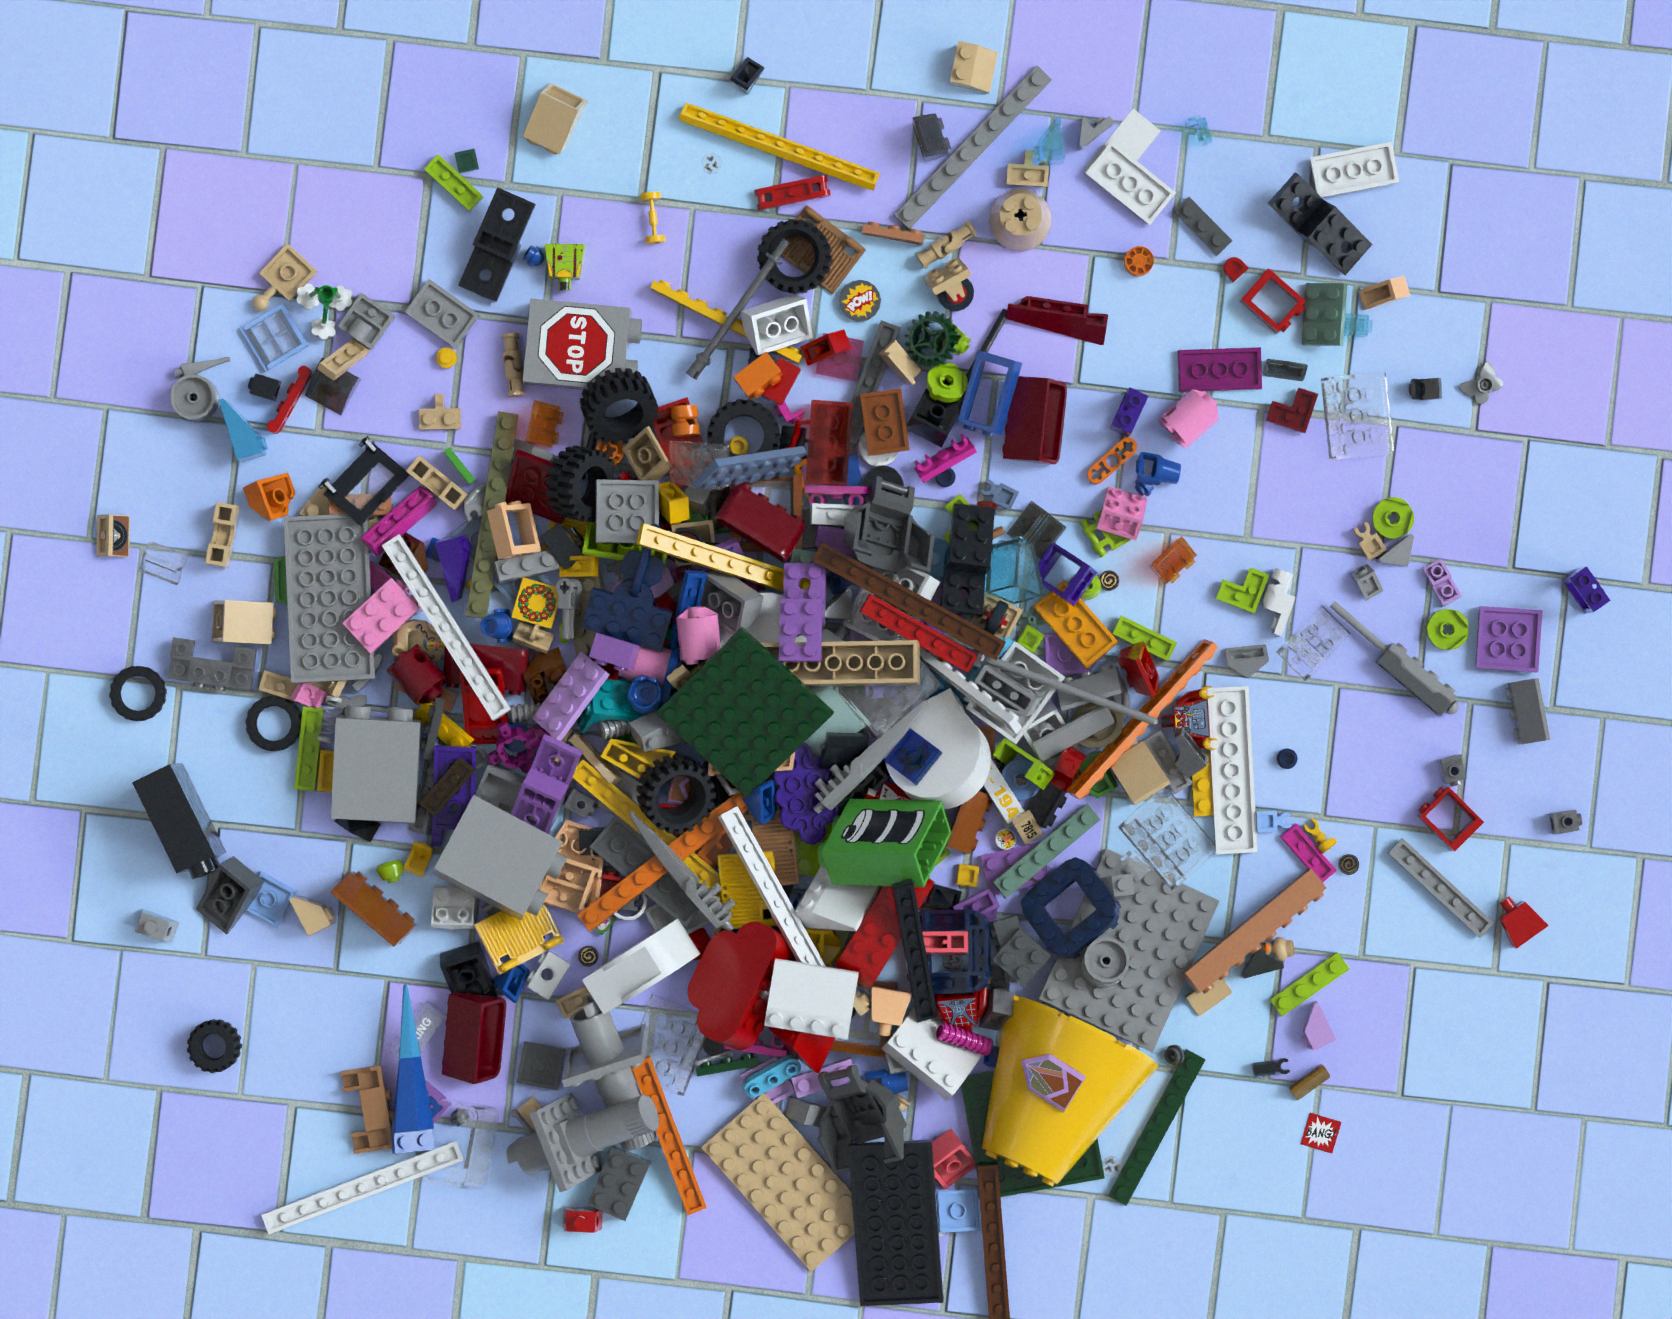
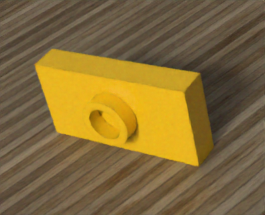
M320 750L317 792L332 793L334 751Z

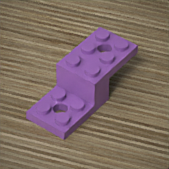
M784 563L783 599H780V662H822V626H825L826 568L817 563ZM808 579L811 582L808 589H801L799 587L801 580ZM800 635L805 636L807 639L803 646L795 644V639Z
M544 734L531 769L521 786L511 815L549 834L583 751ZM553 757L559 758L561 762L554 761ZM528 816L534 817L536 821L530 820Z

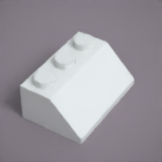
M797 294L740 311L744 332L756 355H762L765 352L768 353L813 338L807 299Z

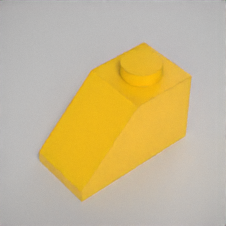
M672 481L660 483L659 508L662 516L670 524H679L682 521L689 520L688 496Z

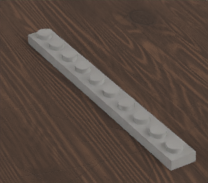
M1037 65L894 216L905 227L911 229L1052 79Z

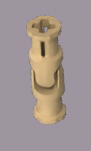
M967 220L965 225L955 231H950L945 236L931 243L928 249L921 253H916V256L924 269H927L929 264L937 259L941 260L955 249L963 246V242L978 235Z
M519 333L501 335V338L504 340L503 361L505 379L508 382L507 397L525 395L522 388L523 370L522 355L518 345Z

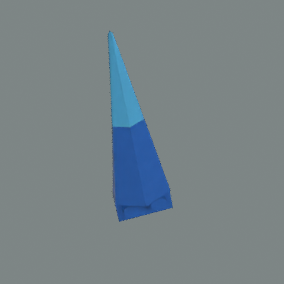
M406 984L403 986L399 1062L391 1127L392 1154L435 1150L434 1124L410 996Z

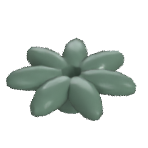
M1032 606L1029 609V614L1025 611L1022 612L1021 615L1025 619L1018 621V624L1025 625V627L1029 624L1036 630H1038L1037 625L1045 624L1043 620L1038 619L1041 616L1035 613Z

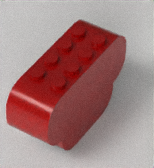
M930 878L925 887H914L918 910L935 883ZM881 886L857 931H853L833 968L859 972L857 982L868 989L872 987L901 940L892 886Z
M752 921L743 925L737 934L731 931H721L711 938L689 982L687 990L690 1003L699 1009L697 1026L705 1037L735 1050L748 1049L757 1041L765 1027L764 1023L775 958L796 961L780 931L763 923Z

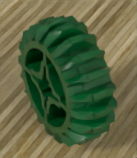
M927 311L925 316L922 314L918 315L919 321L916 319L912 320L913 327H907L911 332L910 334H905L909 341L904 344L905 346H911L907 353L913 354L912 360H918L919 365L925 363L926 367H931L932 364L934 367H939V363L946 364V358L953 359L950 354L951 352L957 353V350L953 347L955 344H958L955 338L959 337L960 334L954 332L957 329V325H951L953 320L951 318L946 319V314L942 313L939 315L937 311L931 314V312ZM939 323L943 330L934 331L929 324ZM921 331H922L923 336H922V338L919 340V335H920V333H921ZM931 336H935V339H932L934 340L933 343H930ZM946 338L945 345L942 348V341ZM930 347L935 352V355L927 356L921 349Z

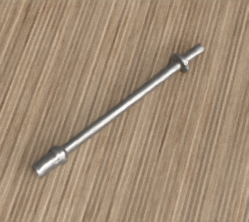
M783 238L772 254L766 253L769 259L704 352L696 354L695 361L686 371V374L697 380L706 365H710V356L741 313L740 311L745 308L776 263L778 265L782 264L779 258L790 244L787 240Z

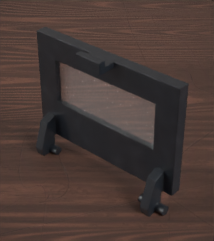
M368 436L364 437L359 444L360 447L365 445L367 449L332 485L329 483L330 480L326 478L318 486L320 489L325 487L327 490L323 495L360 526L410 476L404 468L374 443H371Z

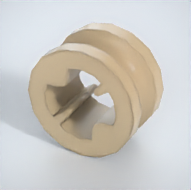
M895 1094L901 1104L899 1109L906 1112V1106H910L911 1103L902 1096Z

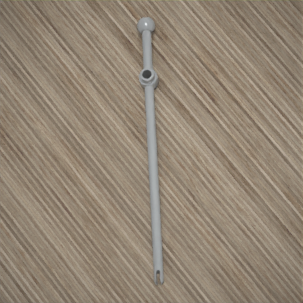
M964 646L978 654L973 666L981 668L982 663L985 662L1151 725L1158 723L1157 718L998 658L994 660L976 649Z

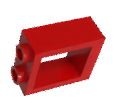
M1268 268L1239 302L1277 334L1280 330L1284 333L1292 324L1289 320L1293 315L1298 317L1305 309L1303 304L1306 300ZM1270 279L1297 302L1279 324L1274 322L1251 301Z
M1440 787L1433 794L1435 798L1430 803L1425 802L1418 809L1420 813L1417 817L1451 851L1455 852L1484 821L1450 787H1445L1444 789ZM1446 795L1472 819L1451 841L1426 817Z

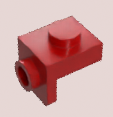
M606 871V875L602 874L600 897L623 880L622 877H618V873Z

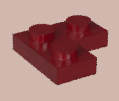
M1298 387L1292 407L1272 401L1265 421L1305 434L1318 393Z

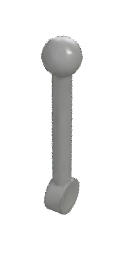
M726 1049L723 1053L697 1059L693 1063L695 1066L701 1065L704 1062L724 1056L730 1057L733 1052L730 1049Z
M513 1109L510 1113L511 1116L516 1117L530 1134L534 1133L530 1126L519 1116V1112Z

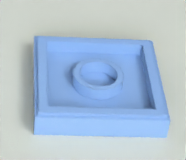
M260 871L258 876L264 880V883L246 911L277 928L291 904L289 899L295 897L298 891Z
M978 1189L936 1191L939 1233L980 1231Z

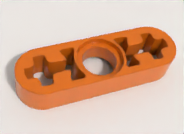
M1126 437L1118 442L1089 468L1087 472L1088 480L1093 484L1102 483L1136 452V441ZM1123 442L1127 444L1131 442L1132 452L1128 450L1122 455L1125 458L1122 460L1121 456L1114 450L1118 448V451L1124 448ZM1109 455L1117 457L1118 463L1116 466L1110 467L1107 465L1106 458ZM1102 462L1103 466L1110 472L1107 474L1104 470L1100 474V480L1098 478L1092 479V470L1098 471L1102 467L1099 463Z

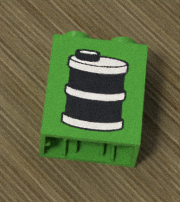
M849 799L842 814L835 816L832 823V832L827 842H822L819 845V865L826 867L832 885L891 886V884L912 879L914 887H925L951 835L942 801Z

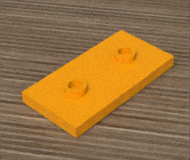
M1064 580L1056 588L1064 592L1068 583ZM1050 591L1033 605L1035 611L1086 669L1118 644L1117 639L1081 598L1073 607Z

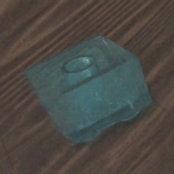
M1057 117L1040 137L1037 145L1034 146L1033 157L1034 161H1038V165L1049 166L1064 163L1065 151L1061 117Z

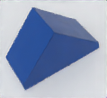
M772 779L755 788L748 797L745 796L743 798L746 806L760 825L775 818L774 780Z
M520 964L500 975L498 974L493 981L508 999L516 1003L530 970L524 964Z

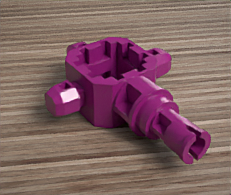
M502 722L497 725L499 733L496 740L497 751L494 750L489 753L487 759L491 765L501 763V760H503L507 768L515 769L519 767L523 773H528L532 766L531 760L534 756V749L539 747L544 734L552 735L541 726H534L525 731L524 728L517 726L511 729L508 723ZM513 739H520L526 747V752L521 751L517 753L516 757L514 755L510 756L504 749V744L513 742Z

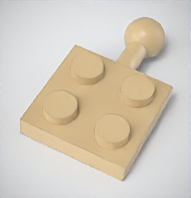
M286 243L259 273L271 286L263 295H257L253 298L252 305L257 311L266 310L269 305V299L277 291L291 302L297 296V289L308 284L318 271Z

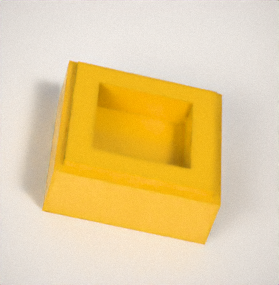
M958 864L956 885L977 887L979 866Z

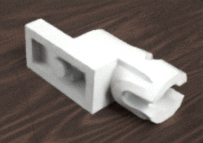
M1274 568L1271 578L1278 584H1268L1263 598V609L1279 614L1278 618H1273L1270 628L1273 629L1272 634L1280 637L1283 634L1296 597L1287 594L1291 590L1293 574Z

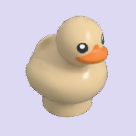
M1277 937L1273 944L1269 942L1260 944V951L1269 956L1274 953L1279 962H1284L1288 957H1292L1295 954L1293 940H1286L1283 937Z

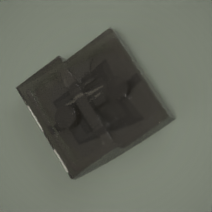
M1031 501L1006 534L1041 560L1046 548L1051 546L1053 542L1056 543L1067 527Z

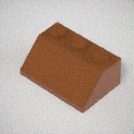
M978 791L970 800L959 806L951 828V835L946 843L947 847L967 854L971 850L975 851L978 839H975L978 831L982 832L986 821L982 819L984 812H989L993 802L990 800V795Z

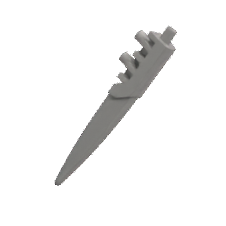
M927 699L883 733L859 757H856L851 762V766L845 765L843 767L844 770L841 771L836 764L833 765L830 771L836 778L829 780L828 785L822 779L815 782V785L821 791L815 794L820 802L813 808L818 814L825 808L829 810L834 809L889 754L927 706Z
M630 811L629 816L639 833L678 886L716 928L723 926L726 931H731L734 926L730 923L729 919L733 913L729 910L736 905L735 901L730 898L722 904L720 902L721 899L715 896V894L722 890V887L716 883L709 889L705 881L699 884V877L690 870L680 857L646 823Z

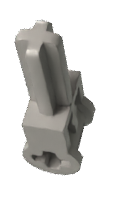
M563 578L556 584L558 608L562 609V639H573L575 609H579L582 583L575 578Z

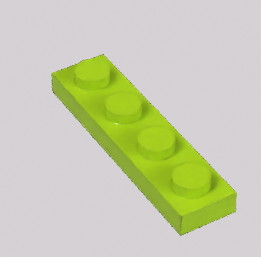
M303 706L294 789L316 790L321 741L317 740V737L319 736L318 733L322 732L320 724H323L322 716H324L325 711L323 708Z
M1336 952L1269 1000L1280 1016L1283 1017L1350 970L1340 954Z

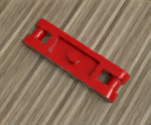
M827 175L754 190L755 197L758 198L759 203L757 204L758 211L831 196L830 189H827L826 184L828 182ZM818 184L819 191L813 192L812 185ZM771 194L773 201L767 202L765 195Z
M307 366L298 368V379L295 384L292 382L288 387L286 393L289 395L285 402L281 401L276 409L278 414L275 420H271L267 424V429L270 432L278 434L282 431L312 377V370Z

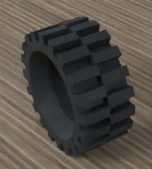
M788 219L785 222H778V225L775 227L771 226L768 229L769 232L762 236L761 245H758L759 256H757V261L759 262L760 270L769 259L766 253L772 254L783 238L786 240L792 237H801L808 240L813 246L815 260L812 268L806 274L799 277L784 275L779 270L777 264H775L765 279L772 286L790 294L806 293L810 289L817 288V285L825 280V275L829 274V266L832 263V250L826 236L813 224L800 219Z
M615 368V372L611 373L609 369L604 371L605 376L601 377L598 374L594 377L596 380L594 383L591 381L587 383L588 390L583 389L581 393L583 398H580V408L591 434L593 433L597 440L601 438L602 442L606 444L611 440L612 445H618V441L622 440V443L626 444L629 443L628 439L637 436L645 427H653L655 424L653 419L658 417V404L650 384L645 376H641L640 372L635 371L633 373L630 368H626L625 372H622L621 368ZM629 399L638 402L633 409L621 416H603L606 409L617 401Z
M737 399L734 402H728L722 408L720 407L710 419L707 429V442L715 459L738 456L726 448L723 441V433L726 425L732 419L739 416H748L757 420L764 430L763 443L755 453L778 450L780 431L777 420L772 412L759 402L756 403L750 399Z
M576 445L566 447V451L558 453L560 458H554L552 461L554 467H549L548 473L551 474L550 479H546V484L549 485V489H546V495L550 496L547 500L548 504L553 506L551 508L552 511L558 513L557 515L560 517L586 523L595 522L596 480H618V478L614 477L618 473L617 468L612 467L615 462L613 459H609L610 455L604 453V451ZM588 471L587 488L583 497L580 498V482L584 473Z
M667 755L663 756V762L657 759L653 761L655 767L651 769L648 766L645 769L648 774L646 777L640 776L639 781L642 783V786L637 785L636 791L640 795L636 796L640 804L639 808L658 829L665 830L670 834H673L674 830L678 834H684V828L690 832L694 830L692 825L695 823L698 826L703 824L700 820L703 816L706 818L710 816L707 810L714 807L715 803L711 798H716V793L712 790L715 786L710 780V776L695 761L686 756L682 758L680 755H673L672 760ZM678 776L689 778L690 793L681 805L671 809L659 806L658 793L665 782Z

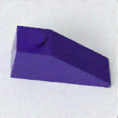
M465 534L443 538L435 542L451 602H456L463 595L470 557V542L466 539Z

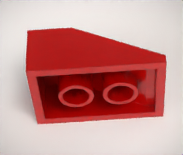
M1144 641L1120 650L1118 662L1121 669H1125L1128 674L1126 679L1130 688L1133 687L1135 692L1150 697L1156 696L1160 676Z

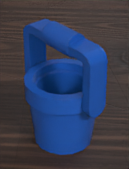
M1140 453L1138 460H1136V473L1139 482L1153 485L1178 483L1181 472L1180 463L1164 459L1158 454ZM1143 459L1154 461L1151 477L1143 475Z
M494 609L493 614L481 620L480 629L485 636L498 639L497 643L512 642L513 623L509 609Z
M886 1069L868 1071L864 1074L865 1080L881 1077L882 1085H885L894 1094L909 1091L906 1072L888 1075Z

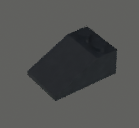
M944 379L943 383L949 386L951 383L948 382V379ZM926 388L906 425L907 430L942 448L960 414L965 393L957 402H942L932 399Z
M479 941L440 953V967L451 993L484 995L483 992L489 987L490 993L488 996L498 997L485 954Z

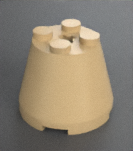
M1013 189L1002 194L993 204L989 217L990 229L994 238L1002 246L1018 252L1032 250L1039 246L1047 237L1052 221L1051 212L1046 201L1039 194L1027 189ZM1019 209H1021L1022 214L1025 216L1023 221H1019V218L1016 217Z

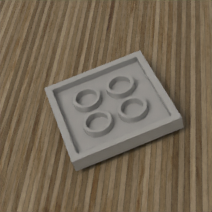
M596 480L595 543L636 544L640 524L659 525V481Z

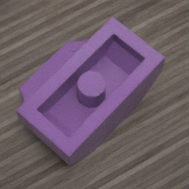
M991 887L953 906L954 910L972 909L979 911L987 916L989 922L997 919V909L1000 907Z

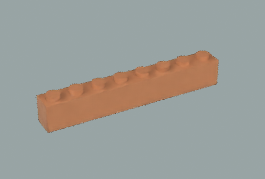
M1312 869L1306 870L1182 972L1181 975L1196 993H1207L1214 987L1212 984L1217 979L1221 981L1230 974L1228 970L1232 966L1238 967L1246 960L1244 957L1249 952L1254 954L1261 948V942L1265 939L1269 941L1277 935L1276 930L1281 926L1282 928L1288 926L1293 921L1291 918L1296 913L1301 915L1309 908L1307 904L1312 900L1316 902L1324 896L1323 891L1327 887Z

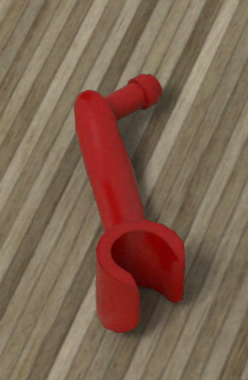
M796 420L794 432L787 448L795 447L801 431L800 425H809L810 420Z

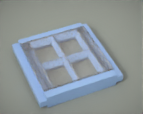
M283 303L240 329L266 372L308 347Z

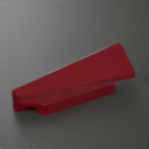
M1026 296L1021 299L1019 304H1008L1006 319L1098 345H1104L1108 314L1088 313L1089 305Z

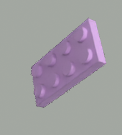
M583 652L578 654L532 717L536 723L559 741L564 738L610 675Z

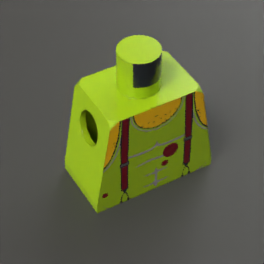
M545 244L549 276L551 279H559L558 291H571V279H580L586 250L585 244Z

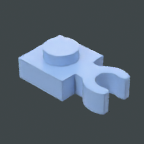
M1276 810L1256 811L1257 832L1278 831L1277 825L1282 828H1290L1291 824H1284L1283 819L1286 816H1291V813L1282 812L1277 816Z

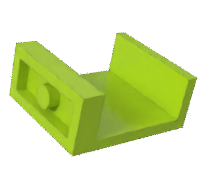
M1006 738L1000 741L994 749L993 756L1005 765L1014 760L1018 753L1031 761L1033 765L1024 777L1042 790L1046 788L1055 775L1051 769Z

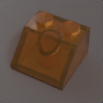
M534 400L525 441L529 444L553 449V445H557L560 433L556 432L557 426L562 424L564 412H561V407Z
M1181 536L1148 567L1164 584L1168 582L1173 584L1181 576L1179 572L1184 567L1188 570L1196 562L1193 558L1197 554Z

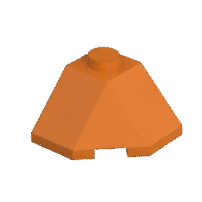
M289 473L261 479L243 487L249 507L268 521L287 516L290 500L293 499L295 494Z

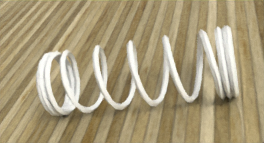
M327 695L325 701L335 707H325L324 710L335 716H322L324 720L333 724H320V727L331 732H319L317 740L333 743V739L327 738L320 733L334 734L335 732L321 725H335V722L324 717H337V714L326 709H340L339 706L328 702V700L341 703L343 699Z

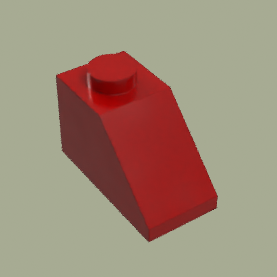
M845 329L828 333L800 346L807 366L852 349Z

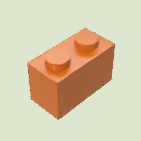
M765 352L733 376V378L749 399L753 397L756 399L765 392L763 389L767 386L777 384L783 374L770 355Z

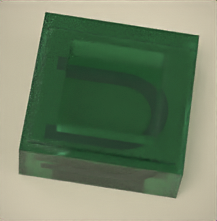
M475 148L454 153L459 174L479 170Z

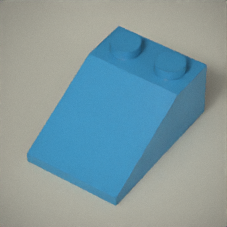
M219 399L237 460L245 462L265 456V450L268 449L265 437L262 438L230 402L225 399Z

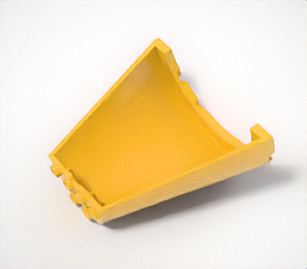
M1014 995L1012 1016L1004 1023L1000 1030L982 1149L986 1150L985 1154L994 1159L1001 1157L1005 1159L1004 1164L1013 1168L1020 1166L1024 1168L1023 1173L1031 1177H1037L1038 1175L1043 1178L1042 1182L1053 1187L1054 1184H1058L1154 1074L1158 1064L1131 1045L1116 1040V1037L1072 1016L1068 1017L1058 1012V1010L1021 996L1019 998ZM1052 1054L1086 1076L1065 1112H1062L1028 1090L1021 1060Z

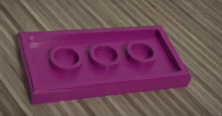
M1261 347L1177 351L1179 392H1188L1191 389L1199 391L1262 389Z

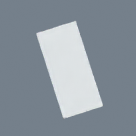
M1132 109L1084 169L1088 171L1111 141L1137 161L1161 130L1135 109Z

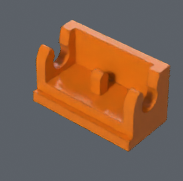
M725 829L707 842L697 854L714 868L718 865L717 855L727 854L733 847Z

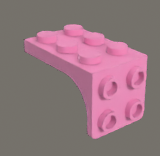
M390 578L342 623L370 654L378 649L410 618L423 611L413 594L410 595L407 592L409 590L408 586L399 578L397 580Z

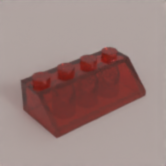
M824 400L811 401L805 484L847 486L853 403Z

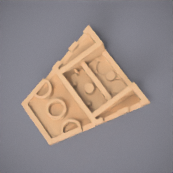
M566 820L555 838L563 842L558 853L568 858L557 879L545 875L538 889L548 894L544 901L545 904L579 914L600 898L603 858L600 855H593V849L590 851L591 855H580L587 848H584L582 851L579 849V829L592 828Z

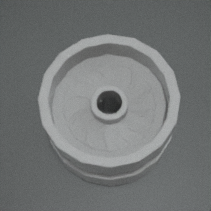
M189 374L179 378L172 386L170 403L174 411L181 417L194 422L204 421L217 411L220 403L219 392L209 379L197 374ZM193 394L197 395L196 401H192L194 399Z
M1102 937L1093 941L1087 947L1081 959V971L1084 978L1091 985L1098 988H1109L1116 985L1122 980L1130 965V956L1126 947L1120 941L1113 938ZM1102 960H1105V963L1108 962V965L1103 964Z

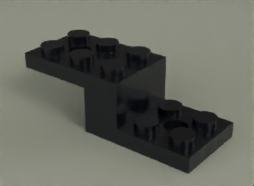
M1296 172L1267 203L1305 242L1317 248L1343 275H1346L1373 245L1336 206L1325 201ZM1299 197V203L1293 207V199ZM1348 242V248L1345 251H1341L1342 244Z
M497 187L472 244L474 250L458 284L459 287L497 303L521 248L520 241L536 206L535 203ZM507 209L514 211V217L509 221L503 219V212ZM484 269L491 271V278L487 281H483L480 278V273Z
M953 504L950 545L945 552L941 607L952 613L978 617L983 615L985 578L991 567L995 508ZM967 523H975L978 529L976 531L969 530ZM965 589L968 592V597H960L958 590Z

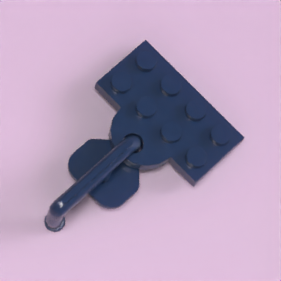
M651 524V526L660 528L657 524ZM642 547L641 552L636 550L627 552L620 568L625 581L621 582L613 593L595 587L592 588L581 628L661 652L673 611L653 605L654 596L650 587L661 581L664 571L663 561L656 556L650 555L652 550Z

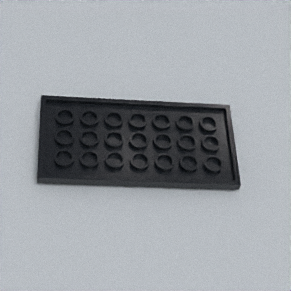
M932 1140L904 1141V1158L889 1163H884L883 1161L885 1158L884 1142L849 1143L848 1155L860 1306L943 1303L944 1295Z

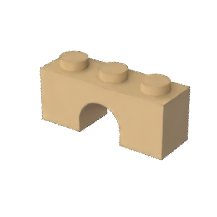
M420 455L406 470V472L456 512L469 495Z
M216 502L213 517L214 531L212 540L208 544L206 564L229 568L240 506Z

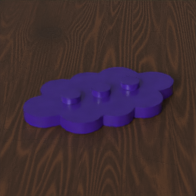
M804 742L795 751L793 770L774 771L772 773L774 783L778 786L775 791V802L781 807L779 813L781 824L789 830H797L799 838L804 843L817 844L825 836V824L832 823L835 816L838 815V807L836 806L832 810L825 808L819 814L813 809L820 802L815 794L821 792L815 785V782L822 779L828 785V781L831 780L829 779L831 771L830 769L819 768L820 756H813L811 747Z

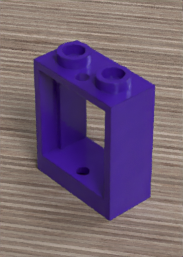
M1129 387L1109 429L1129 437L1133 432L1148 395Z
M1053 542L1051 546L1046 548L1044 556L1039 563L1033 567L1030 577L1074 607L1098 572ZM1061 555L1080 567L1064 592L1044 580Z
M1587 566L1577 568L1561 580L1585 614L1594 613L1611 601Z

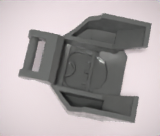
M875 476L872 482L873 491L869 502L854 508L844 518L843 544L851 549L856 561L865 566L894 574L909 566L911 569L929 574L931 571L935 535L919 526L911 516L915 488L911 486L904 487L885 481L882 477ZM883 488V489H886V490H889V491H892V492H896V493L902 494V495H904V497H903V496H900V495H896V494L890 493V492H887V491H884V490H881V489Z
M850 1065L846 1069L829 1073L827 1071L820 1072L818 1074L819 1083L827 1099L830 1101L819 1122V1137L817 1140L833 1173L839 1174L850 1171L848 1144L853 1143V1140L864 1143L884 1137V1163L902 1160L904 1158V1128L907 1126V1123L899 1109L901 1104L897 1096L885 1085H880L874 1079H860L859 1069L856 1065ZM849 1077L851 1083L839 1086H832L830 1082Z

